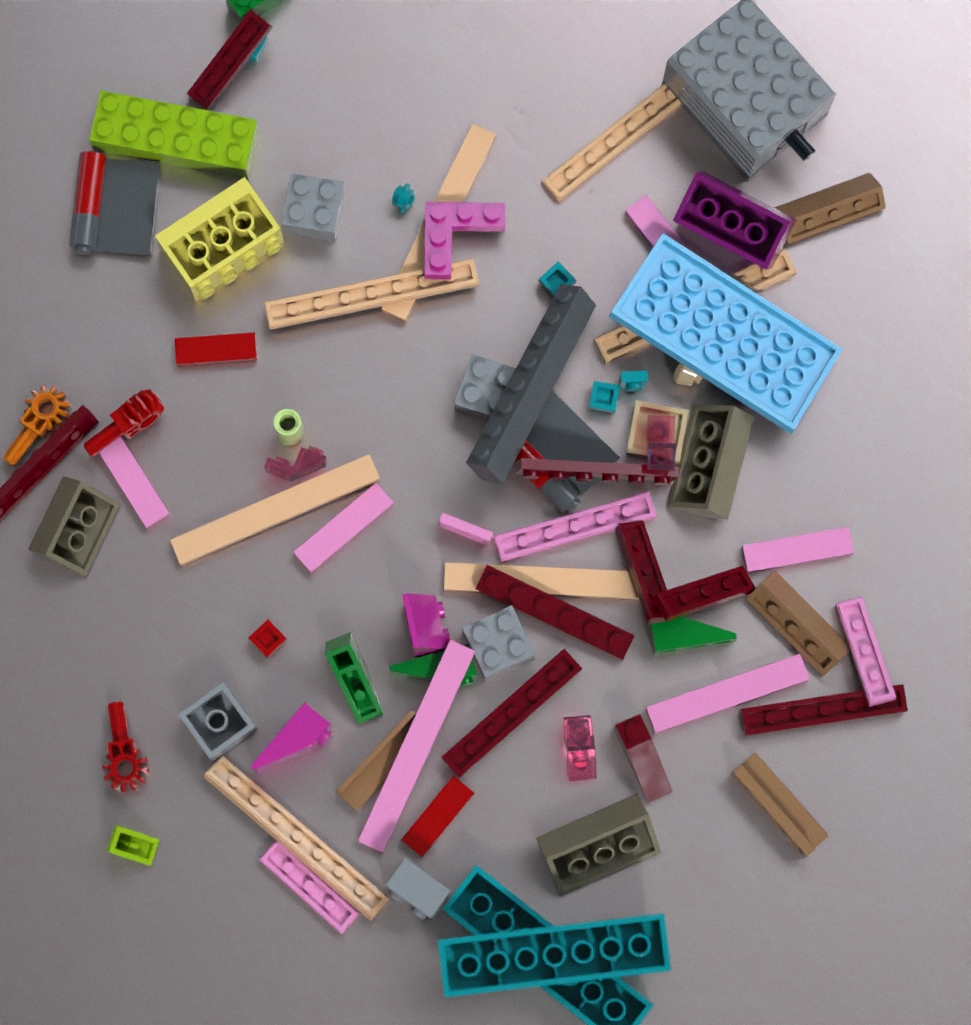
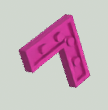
M425 202L424 279H451L452 231L505 232V203Z

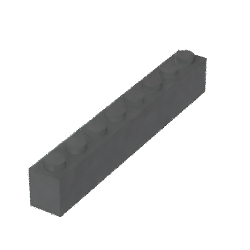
M560 284L467 459L466 464L482 481L504 483L591 317L596 304L581 286Z

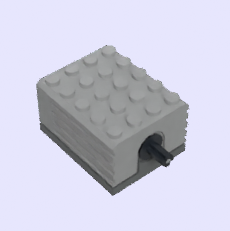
M740 0L667 60L662 85L665 84L667 89H670L676 96L675 99L680 101L682 108L747 181L789 147L803 161L809 159L816 150L807 142L803 135L827 117L833 103L832 101L836 96V93L753 0Z

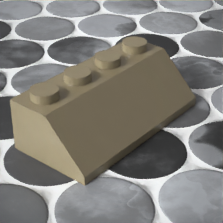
M693 405L682 447L680 463L678 464L679 477L673 482L668 507L707 518L728 519L754 416L735 406Z
M638 794L536 837L560 896L661 853L649 814Z

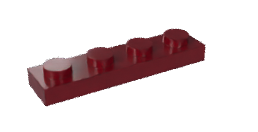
M250 9L186 94L210 111L273 26Z
M644 521L619 523L616 527V532L647 623L665 622L653 598L657 593L666 591L667 587Z
M742 565L657 593L653 601L665 622L751 594L756 587Z

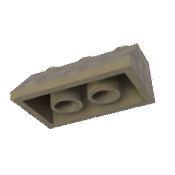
M63 476L28 550L48 561L86 577L121 503L82 481Z

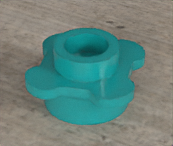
M406 183L404 186L399 185L393 193L392 204L400 207L401 213H405L415 200L414 190L410 188L411 184Z

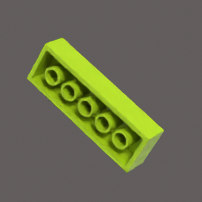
M100 90L89 141L93 150L148 161H160V163L249 179L259 127L256 119Z

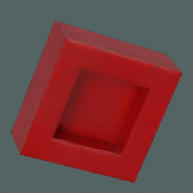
M269 619L248 637L267 659L287 641V638Z

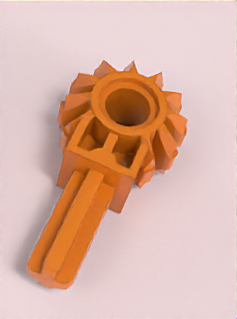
M43 385L40 388V394L35 390L31 391L34 397L33 400L25 399V403L31 407L24 410V415L20 419V423L24 428L3 456V459L10 465L16 466L37 436L44 439L49 431H53V423H57L61 427L63 422L60 418H69L70 414L64 410L68 409L71 405L68 401H64L66 394L64 392L58 393V389L55 386H52L48 392L46 386ZM53 403V410L50 413H41V408L44 404Z

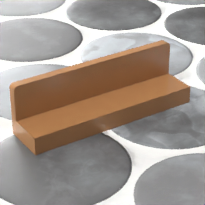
M866 173L774 208L797 219L786 240L787 244H791L885 209L886 205L882 185L871 173Z
M776 571L770 574L746 598L822 676L835 666L850 650L848 643Z
M413 710L402 719L336 790L356 811L385 783L415 718L416 713Z
M754 753L731 773L733 778L803 857L810 855L828 837L824 829L758 754Z

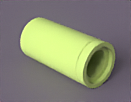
M283 409L275 415L274 427L279 441L286 446L299 444L304 437L299 414L292 409ZM287 425L295 426L292 430H283Z

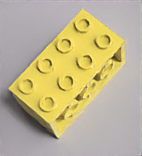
M245 177L155 235L160 251L195 301L200 298L202 300L209 298L215 293V288L221 284H230L238 277V273L244 269L247 271L253 269L259 264V259L267 254L269 256L274 255L282 248L281 245L284 244L280 226Z

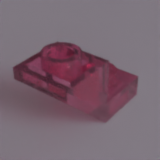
M647 415V470L675 471V416Z
M309 446L308 449L301 447L294 466H290V461L276 456L275 460L268 457L264 469L266 473L292 482L326 467L328 460L327 456L323 455L324 451L316 447Z
M591 715L563 717L569 781L596 779V751Z

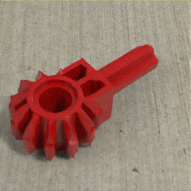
M151 389L141 390L139 393L133 394L124 404L110 414L113 422L84 443V449L93 457L123 434L129 440L161 417L164 411L162 401Z
M116 701L108 704L113 742L107 743L109 754L106 755V758L111 762V765L104 764L102 769L111 771L103 777L105 781L113 780L110 787L115 790L120 785L121 792L126 793L128 784L133 791L138 790L135 783L137 780L145 784L146 780L140 775L141 773L149 774L150 769L141 767L148 762V759L146 757L138 759L141 755V750L137 749L136 741L133 738L129 739L124 703ZM125 762H130L133 766L131 774L121 776L119 772L120 766Z

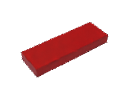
M255 332L175 338L176 365L189 366L257 360Z
M453 775L403 836L401 841L419 856L423 857L475 793Z

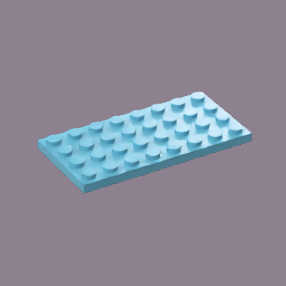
M662 233L609 315L610 318L790 434L796 428L843 350L664 233Z

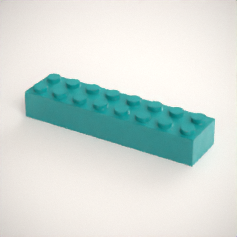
M477 865L442 908L443 912L474 936L554 926ZM620 977L538 986L586 1025H639L654 1006L653 1003Z
M664 913L438 940L444 998L672 971Z

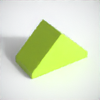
M114 825L106 852L151 866L160 839Z

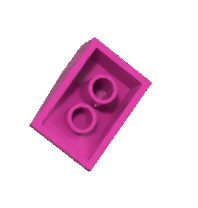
M402 594L414 657L418 658L446 650V645L450 641L448 628L443 629L440 618H445L443 603L437 602L435 595Z
M304 702L250 767L257 774H261L314 751L318 746L323 748L332 738L331 730L333 728L327 720Z

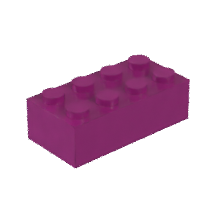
M704 171L695 173L673 219L674 222L766 270L774 266L797 220Z

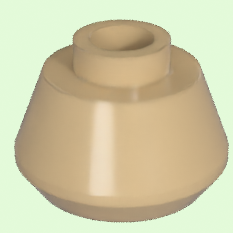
M679 363L673 375L676 384L693 386L694 383L700 384L703 379L702 376Z

